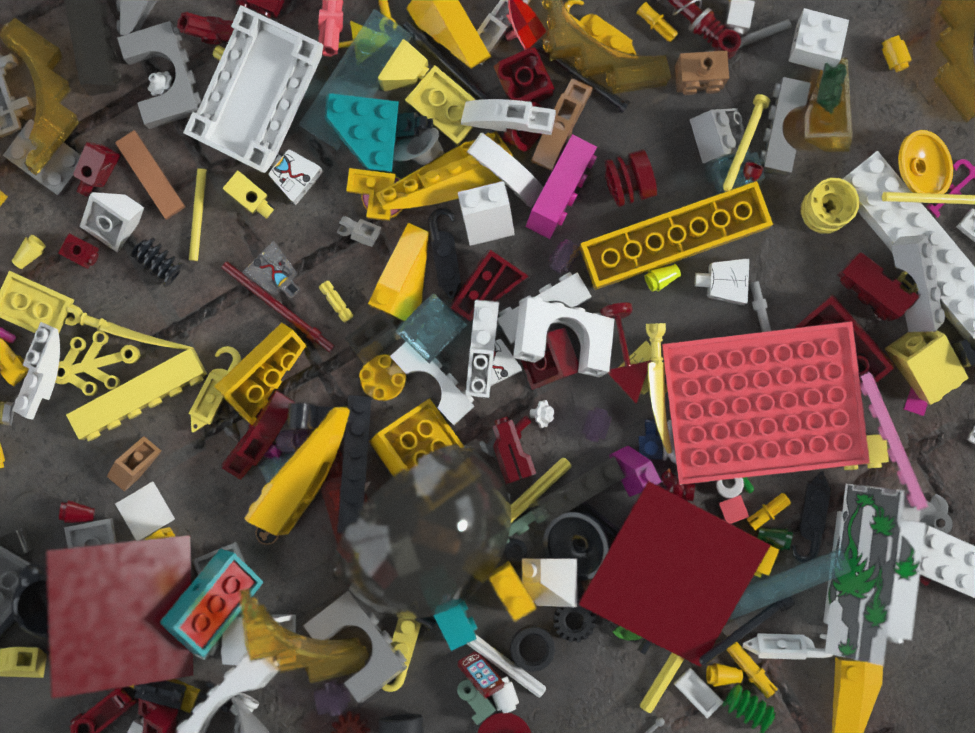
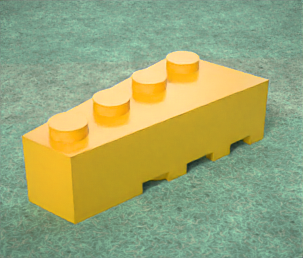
M281 323L214 387L242 418L253 425L257 420V414L261 408H265L269 402L267 399L273 390L277 389L282 383V377L287 370L290 371L306 345L291 328Z

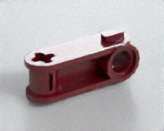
M125 687L116 688L84 715L80 713L70 721V732L82 733L80 726L84 723L89 726V733H100L138 701L130 696Z

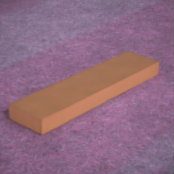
M135 130L115 142L166 220L185 208V205Z

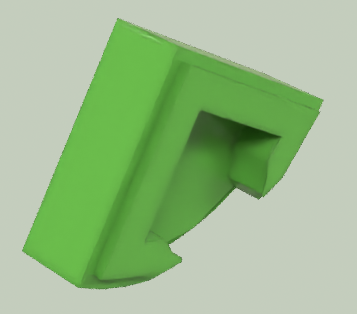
M621 626L612 631L617 637L628 641L643 638Z

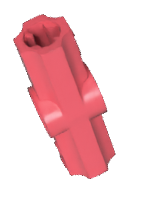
M323 0L322 9L319 11L318 29L320 33L318 42L323 44L322 54L324 56L332 57L338 54L339 36L343 27V0Z

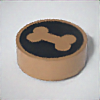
M259 527L256 528L255 532L257 540L264 545L275 543L280 536H275Z

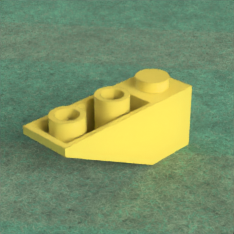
M34 647L0 649V676L43 678L47 654L40 648Z

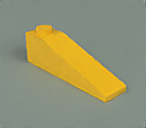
M835 657L832 733H864L882 686V665L845 657Z

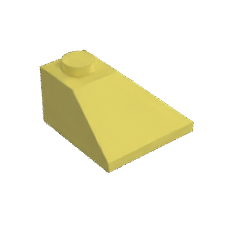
M403 39L378 76L380 88L383 91H389L416 85L429 72V68H427L429 66L428 60Z

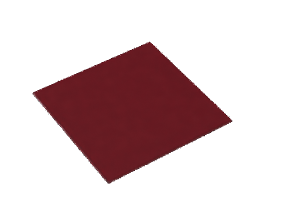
M648 481L578 605L701 667L699 658L713 647L771 545Z
M190 535L46 551L51 698L194 676L193 653L160 624L162 619L191 585Z

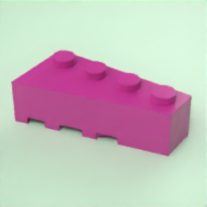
M572 134L532 208L526 224L527 228L550 239L557 225L561 226L568 214L564 212L566 207L573 205L578 195L574 193L577 186L580 188L583 186L588 176L584 174L587 167L592 169L597 159V156L594 155L596 146Z

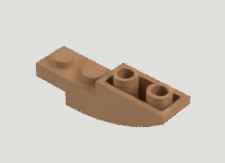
M571 79L554 108L556 116L552 134H542L532 158L533 163L553 171L572 134V129L592 93L593 87Z

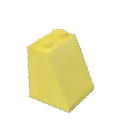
M937 330L935 332H907L885 348L886 353L918 397L930 405L940 401L944 395L958 388L968 379L946 335Z

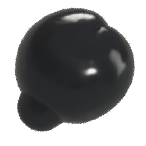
M30 564L20 572L19 585L12 596L11 610L22 630L31 636L47 639L49 638L47 571L40 565Z

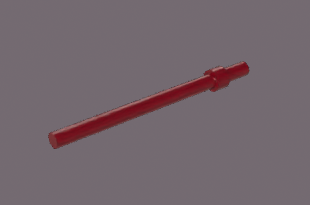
M226 261L222 265L221 269L307 335L306 338L312 343L316 342L329 353L334 349L335 345L323 337L320 330L309 326L229 262Z

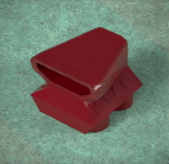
M535 47L512 55L493 66L509 100L539 103L553 96L555 88Z

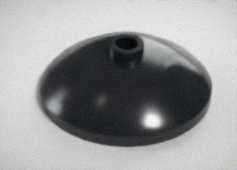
M578 511L565 512L555 517L547 526L543 538V547L547 559H577V581L592 579L610 549L607 534L601 524L590 515ZM580 539L585 541V545L581 543Z

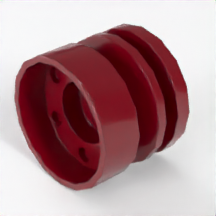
M644 149L628 153V165H625L620 156L616 157V167L612 159L605 160L606 183L618 207L625 205L624 195L629 204L633 203V192L635 191L641 200L657 196L653 169Z

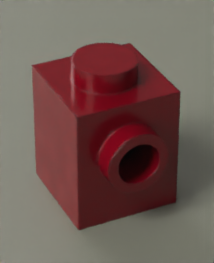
M69 233L58 254L89 269L90 265L93 266L98 259L99 254L97 252L99 248Z

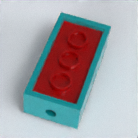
M220 548L162 619L160 624L190 652L205 657L260 588L263 581L234 552Z

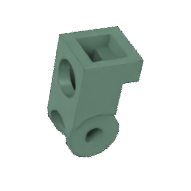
M468 678L460 681L457 693L475 711L471 718L478 725L495 712L496 707L488 697L485 699Z

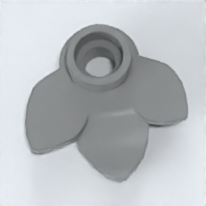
M935 494L930 502L926 501L929 507L920 510L919 522L926 523L925 525L948 534L953 526L952 519L948 515V504L943 497ZM939 519L945 522V526L942 528L936 526V521Z

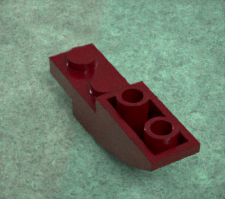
M277 390L268 399L269 402L265 408H261L256 416L257 420L255 423L248 425V431L221 464L222 469L240 480L252 465L256 466L264 456L288 418L289 403H295Z

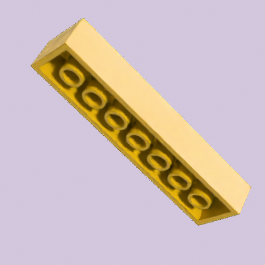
M755 181L585 241L580 244L579 248L593 287L597 290L648 272L649 270L767 230L773 223L758 182Z

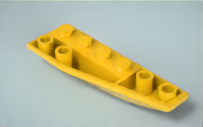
M496 131L485 134L512 156L511 151ZM475 140L453 148L429 164L376 194V197L383 210L413 208L458 199V192L502 182V180L467 152Z
M335 407L328 412L323 422L276 476L262 488V494L257 501L251 504L249 512L244 518L247 522L275 536L290 533L315 498L331 468L345 431L350 412L348 408Z

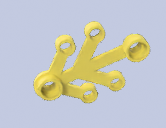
M97 331L93 334V343L82 362L73 365L79 352L83 351L86 347V341L83 338L74 337L70 342L71 349L64 361H59L58 371L63 368L65 375L60 377L57 372L55 383L67 384L70 382L82 389L85 395L93 396L98 391L97 385L93 382H86L75 375L85 372L103 382L106 388L113 390L120 386L119 378L110 376L97 368L121 361L134 364L140 358V351L135 346L126 345L118 353L96 358L102 346L109 339L107 333ZM99 334L104 335V340L102 342H98L97 336ZM77 340H80L82 342L80 348L75 347V342ZM127 350L132 351L131 358H126L125 353ZM112 378L116 380V384L113 387L109 386V380ZM91 384L93 391L88 393L86 388Z

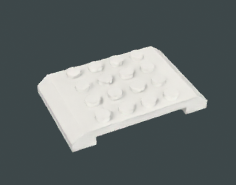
M240 5L231 25L234 31L197 113L192 112L183 133L265 173L273 164L321 60L323 44Z

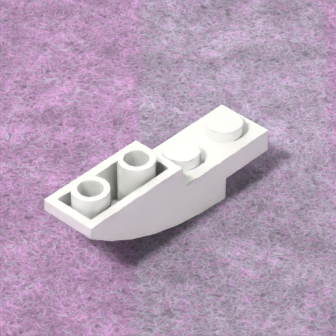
M473 100L465 102L461 125L504 132L509 128L551 135L556 110L534 107L532 102L518 100Z
M475 300L466 386L467 396L489 398L499 302Z
M40 322L30 349L26 354L23 366L29 368V371L12 410L32 420L41 399H50L59 366L60 340L58 329L43 322Z

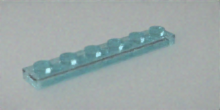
M837 549L747 586L728 621L851 572L842 549Z

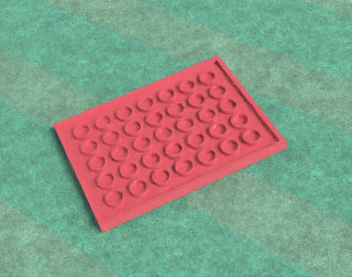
M852 322L662 344L679 485L870 463Z

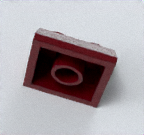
M566 328L546 334L543 358L535 363L521 360L532 390L576 374L579 369V363Z

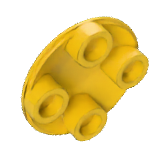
M386 354L377 355L369 359L359 373L361 387L369 397L378 401H387L398 396L406 382V373Z

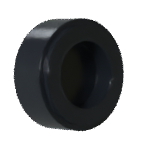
M511 539L504 546V555L511 562H520L527 554V547L520 539Z

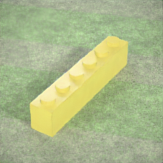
M190 348L68 413L66 416L78 439H87L89 442L101 436L100 432L104 429L112 430L120 426L121 420L127 417L133 419L142 414L141 410L147 406L153 408L162 403V398L168 395L174 397L183 392L182 388L188 384L194 386L204 380L202 377L207 375V372L196 351Z

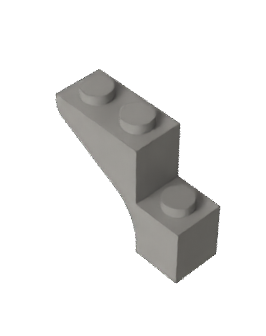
M117 0V9L120 11V20H117L118 34L123 36L139 31L151 9L159 0Z

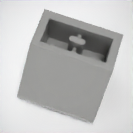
M738 108L709 110L690 119L702 163H713L735 157L745 132Z

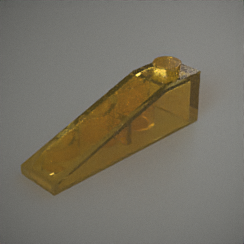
M841 58L833 73L820 70L804 116L805 141L825 152H849L852 142L848 58Z

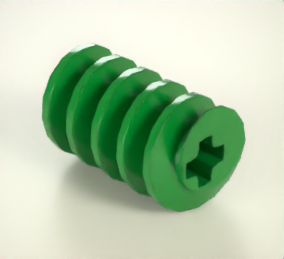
M739 684L730 690L722 705L723 707L727 704L729 705L727 711L729 714L737 710L735 716L737 719L744 715V724L752 720V729L760 725L759 733H764L770 727L776 715L773 706L769 705L766 707L764 700L758 702L756 695L750 696V691L747 689L742 691V686Z

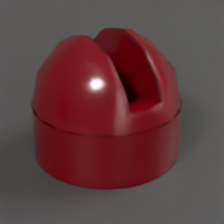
M746 162L743 175L747 180L751 177V181H756L760 178L764 168L756 163Z

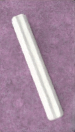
M476 635V640L467 643V645L537 697H541L544 694L546 687L479 636Z

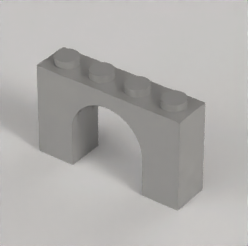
M171 21L117 37L123 58L129 65L154 57H162L173 62L175 66V81L166 93L138 102L143 123L148 129L190 117L192 112L197 113L202 99L199 92L194 91L193 84L196 83L192 70L188 71L186 62H189V58L185 48L181 49L179 41L183 39L179 28L174 27Z
M347 591L303 626L317 645H324L340 631L352 626H358L368 633L373 645L371 659L362 670L344 683L357 702L363 703L408 667L404 663L407 659L399 649L395 651L390 643L393 640L385 630L382 632L379 629L377 617L371 611L368 613L363 607L366 603L360 594Z

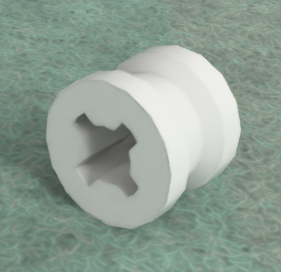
M239 693L236 697L251 712L259 705L257 700L247 694ZM232 705L230 711L237 715L236 707Z

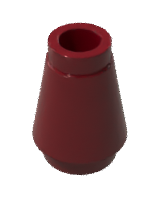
M70 500L61 502L59 520L64 521V523L93 522L95 508Z

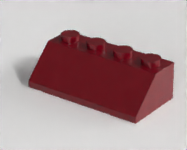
M833 294L795 326V328L852 322L860 383L863 382L860 377L862 375L871 373L875 382H877L894 369L893 362Z

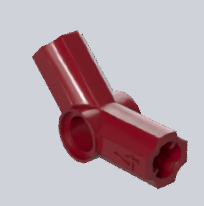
M189 12L181 13L177 23L180 33L201 38V41L207 44H221L222 41L229 42L234 28L231 27L233 23L231 20H223L215 16L203 17Z

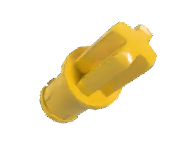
M647 2L637 10L636 13L651 26L650 29H655L668 42L677 36L678 32L663 19L664 15H659Z
M781 493L768 504H762V508L746 520L756 531L771 518L774 520L775 515L791 504L790 499L784 493Z

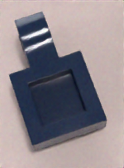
M645 419V436H638V452L648 459H662V440L660 436H655L656 422L654 419Z

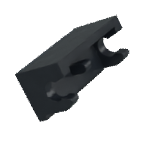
M967 340L951 343L962 367L975 364V351Z

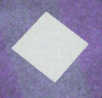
M154 482L115 503L136 541L143 539L175 520Z

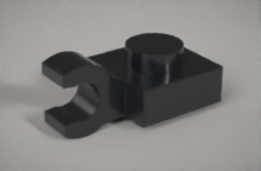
M416 112L397 114L395 138L418 137L419 129L433 128V119H427V116H419Z

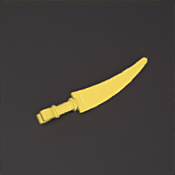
M71 304L67 309V312L73 313L75 318L70 316L66 318L65 324L73 326L80 323V325L85 324L95 327L98 331H104L144 343L184 350L194 349L190 346L162 340L111 322H106L103 318L97 319L88 316L87 313H83L76 305Z
M665 323L646 324V332L650 337L649 341L652 347V358H650L652 363H648V382L652 410L666 452L670 454L672 448L665 408V363L662 362L663 358H661V341H663L662 336L665 333Z

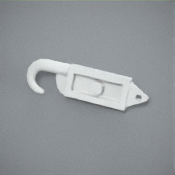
M757 633V637L743 643V648L757 654L758 658L806 660V658H828L833 656L832 654L825 653V649L815 648L812 640L804 635ZM820 634V638L826 640L827 634Z

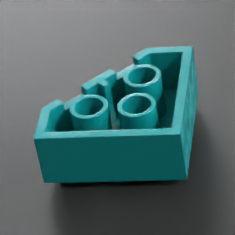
M329 93L326 96L324 117L326 122L338 134L339 138L350 152L354 154L365 170L384 173L392 172L399 102Z

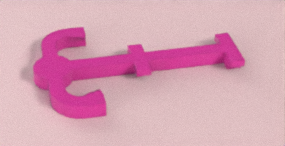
M961 159L953 165V169L956 171L960 165L966 166L969 170V175L956 187L952 184L949 187L952 190L949 194L961 195L962 193L959 190L972 178L975 179V166L968 160ZM929 203L926 207L938 218L941 215L938 209L945 203H938L935 206Z

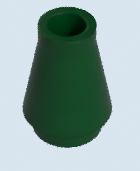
M760 527L758 539L782 552L783 549L789 551L793 532H789L788 529Z

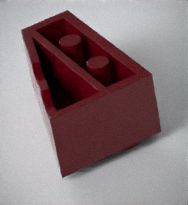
M487 250L449 306V309L466 321H471L474 317L475 300L497 301L517 284L525 280L528 275L492 250Z
M859 252L837 274L841 278V284L849 290L852 288L858 294L857 298L865 305L870 304L875 309L874 313L881 320L889 322L900 318L919 296L914 292L909 295L899 287L902 284L897 279L892 281L883 273V268L862 252Z

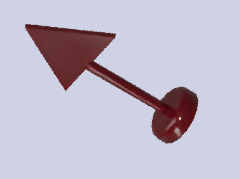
M627 302L615 303L600 309V313L602 316L613 318L616 321L625 366L609 369L608 374L637 404L648 372V363H651V360L631 365L621 319L628 317L632 313V304Z

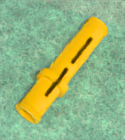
M738 642L726 649L749 677L750 683H754L766 699L778 690L764 674L765 670L762 667L759 668Z

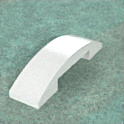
M480 133L467 152L504 181L524 203L532 207L544 187L515 158L489 137Z

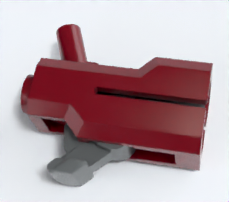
M526 415L515 425L513 420H508V417L494 421L495 426H492L496 438L488 444L480 441L479 445L481 451L496 458L505 483L508 484L536 474L531 456L523 452L519 441L522 437L521 431L532 421Z

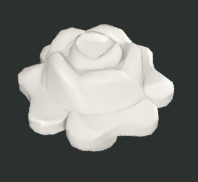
M169 72L150 74L148 90L153 96L166 93L171 88L172 77L169 75Z
M547 400L539 401L538 407L530 410V417L535 418L540 428L547 427L548 423L554 419V409L548 405Z

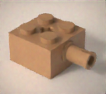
M727 51L680 53L675 64L677 92H683V95H693L697 91H706L707 94L720 92L729 80Z

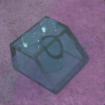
M433 293L405 320L396 332L430 364L457 339L467 324Z

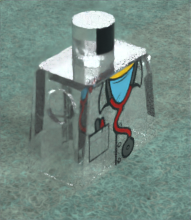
M274 241L242 272L274 296L283 291L291 299L300 290L292 281L297 276V271Z

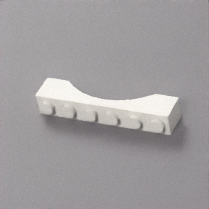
M261 649L248 650L239 659L241 663L224 675L225 680L220 686L216 685L208 693L209 698L193 709L192 713L194 715L177 727V733H206L211 719L223 704L243 691L264 687L280 669Z

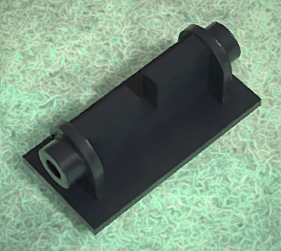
M166 680L134 685V690H136L134 698L180 710L187 686Z

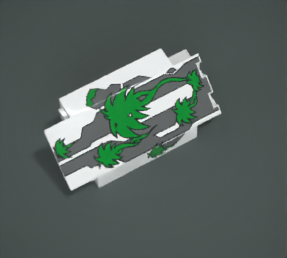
M846 484L843 510L837 511L823 620L824 623L828 624L825 653L884 666L887 639L888 641L903 643V639H912L926 523L919 522L920 510H917L916 506L911 507L906 496L910 492Z

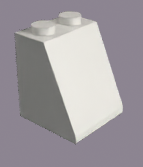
M504 181L458 192L459 204L470 246L515 235Z
M237 615L222 634V664L239 665L241 663L239 659L245 652L261 649L276 666L296 662V615Z

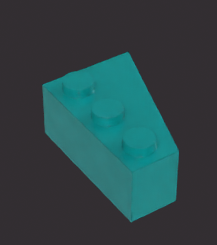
M441 563L418 574L422 593L451 651L476 640L475 630L478 627L472 616L468 618L466 610H468L467 604L463 596L459 598L456 592L458 586L453 576L449 577L444 564Z

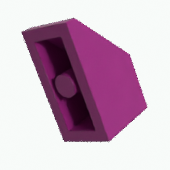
M625 446L609 455L629 497L641 493L648 481L656 485L661 483L652 461L630 446Z

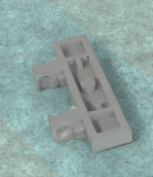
M0 53V137L2 138L22 130L19 118L24 116L23 112L34 108V105L28 96L17 100L15 97H11L4 75H7L6 70L18 66L19 63L16 56L12 54L2 56Z

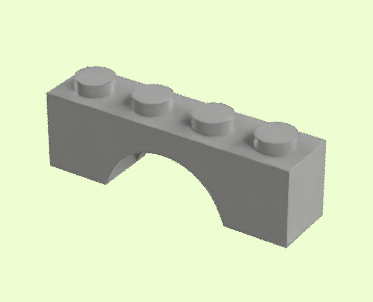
M783 77L779 84H775L773 90V97H776L775 105H771L768 119H771L770 128L765 129L763 137L766 147L765 150H761L758 161L764 168L763 172L786 177L792 173L796 149L791 147L784 138L783 122L787 115L801 111L806 106L811 83Z
M927 235L899 237L891 245L895 267L906 271L913 277L918 287L919 296L905 312L908 332H935L944 323L945 313L940 305L941 292L936 284L937 271L932 263V245L929 243Z

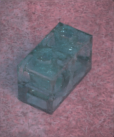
M747 151L742 164L753 162L761 166L758 153L750 154V151ZM727 157L714 161L715 164L709 169L717 195L727 192L723 189L725 180L721 178L720 171H729L733 159L728 160ZM742 165L731 190L755 182L751 181V177L749 180L745 179ZM762 172L760 178L756 180L758 183H761L765 179L764 172Z

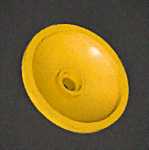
M919 130L909 134L903 140L898 156L899 171L904 183L913 193L945 194L953 178V163L948 148L936 134L930 131Z

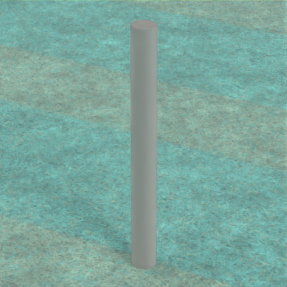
M784 20L740 37V47L791 28L790 20ZM729 42L723 44L726 48H732ZM712 48L704 52H713L715 50Z

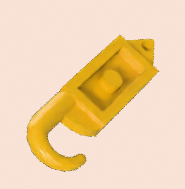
M568 0L563 5V19L567 24L580 32L582 36L618 61L620 59L638 60L632 45L633 40L596 14H588L579 21L569 13L572 5H583V1Z

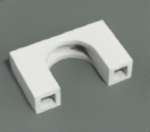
M529 297L519 305L513 358L534 363L543 358L546 334L550 324L561 323L570 327L579 338L581 351L578 373L601 377L609 372L614 329L613 318L602 316L601 313H588L583 308L564 307L559 302H543L538 297Z

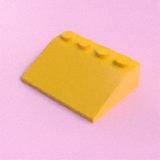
M430 398L378 432L368 441L422 517L484 474Z

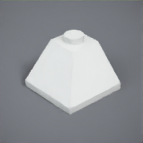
M93 192L89 196L80 227L118 252L139 224L144 207L126 195Z
M522 559V583L536 606L577 607V559Z

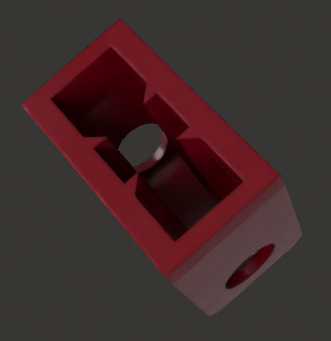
M86 142L73 173L74 177L80 179L76 192L89 197L93 187H103L119 161L121 154L102 144Z

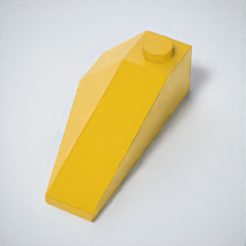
M412 0L406 9L417 27L433 37L438 44L446 47L451 54L472 69L491 58L459 0Z
M407 224L368 303L370 307L410 325H413L422 305L429 240L428 231L413 224Z

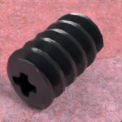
M154 237L149 240H142L135 246L130 256L136 257V261L139 264L143 263L144 269H150V274L152 276L157 275V281H164L163 286L168 287L178 277L182 263L179 262L174 265L175 256L167 259L168 250L162 253L159 252L162 245L153 246L155 242Z

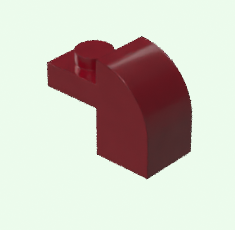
M139 699L138 714L144 717L143 733L176 732L178 709Z

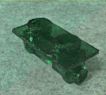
M828 63L824 65L816 103L830 114L833 113V109L841 102L843 87L840 84L844 83L847 74L844 64H837L833 68Z

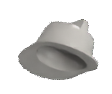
M431 128L420 132L418 137L403 138L394 146L393 159L398 162L412 159L421 165L429 164L444 154L443 148L438 141L439 131L436 128Z

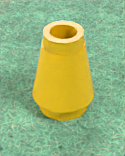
M714 663L707 666L706 680L708 684H712L714 687L741 683L743 672L742 669Z

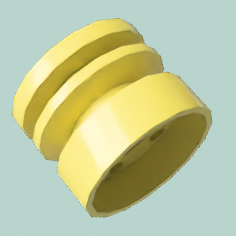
M841 178L823 180L804 197L801 204V216L804 223L811 230L820 234L833 233L845 226L856 216L859 209V196L856 189L849 182ZM827 205V209L830 210V212H826V208L823 206Z

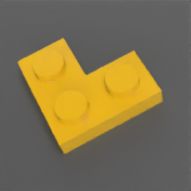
M349 168L347 193L369 195L366 217L390 221L391 209L383 210L376 194L394 184L396 174Z

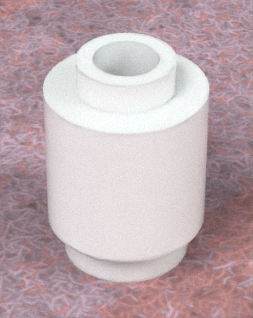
M508 676L501 678L504 681V688L492 694L497 711L502 710L503 714L515 710V705L519 703L512 681L509 682Z

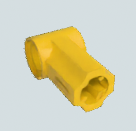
M0 338V373L9 384L16 386L26 377L29 368L23 366L25 360L17 356L8 344Z

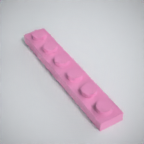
M867 373L860 376L863 381L860 383L863 395H869L872 404L868 405L873 418L878 417L880 421L879 433L883 440H888L891 447L887 449L892 462L897 461L900 471H897L899 480L902 485L906 484L910 493H907L906 496L911 507L916 506L917 510L929 507L873 375Z

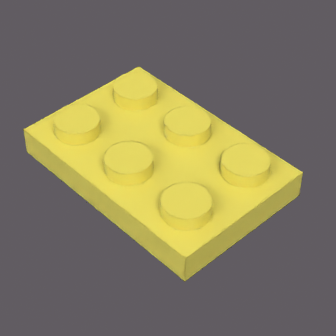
M436 66L428 72L405 99V102L420 115L427 116V119L432 118L433 126L457 146L474 128L461 125L465 102L476 99Z
M9 271L0 289V318L33 333L37 331L40 322L52 326L60 332L69 313L67 309L73 304L74 299Z

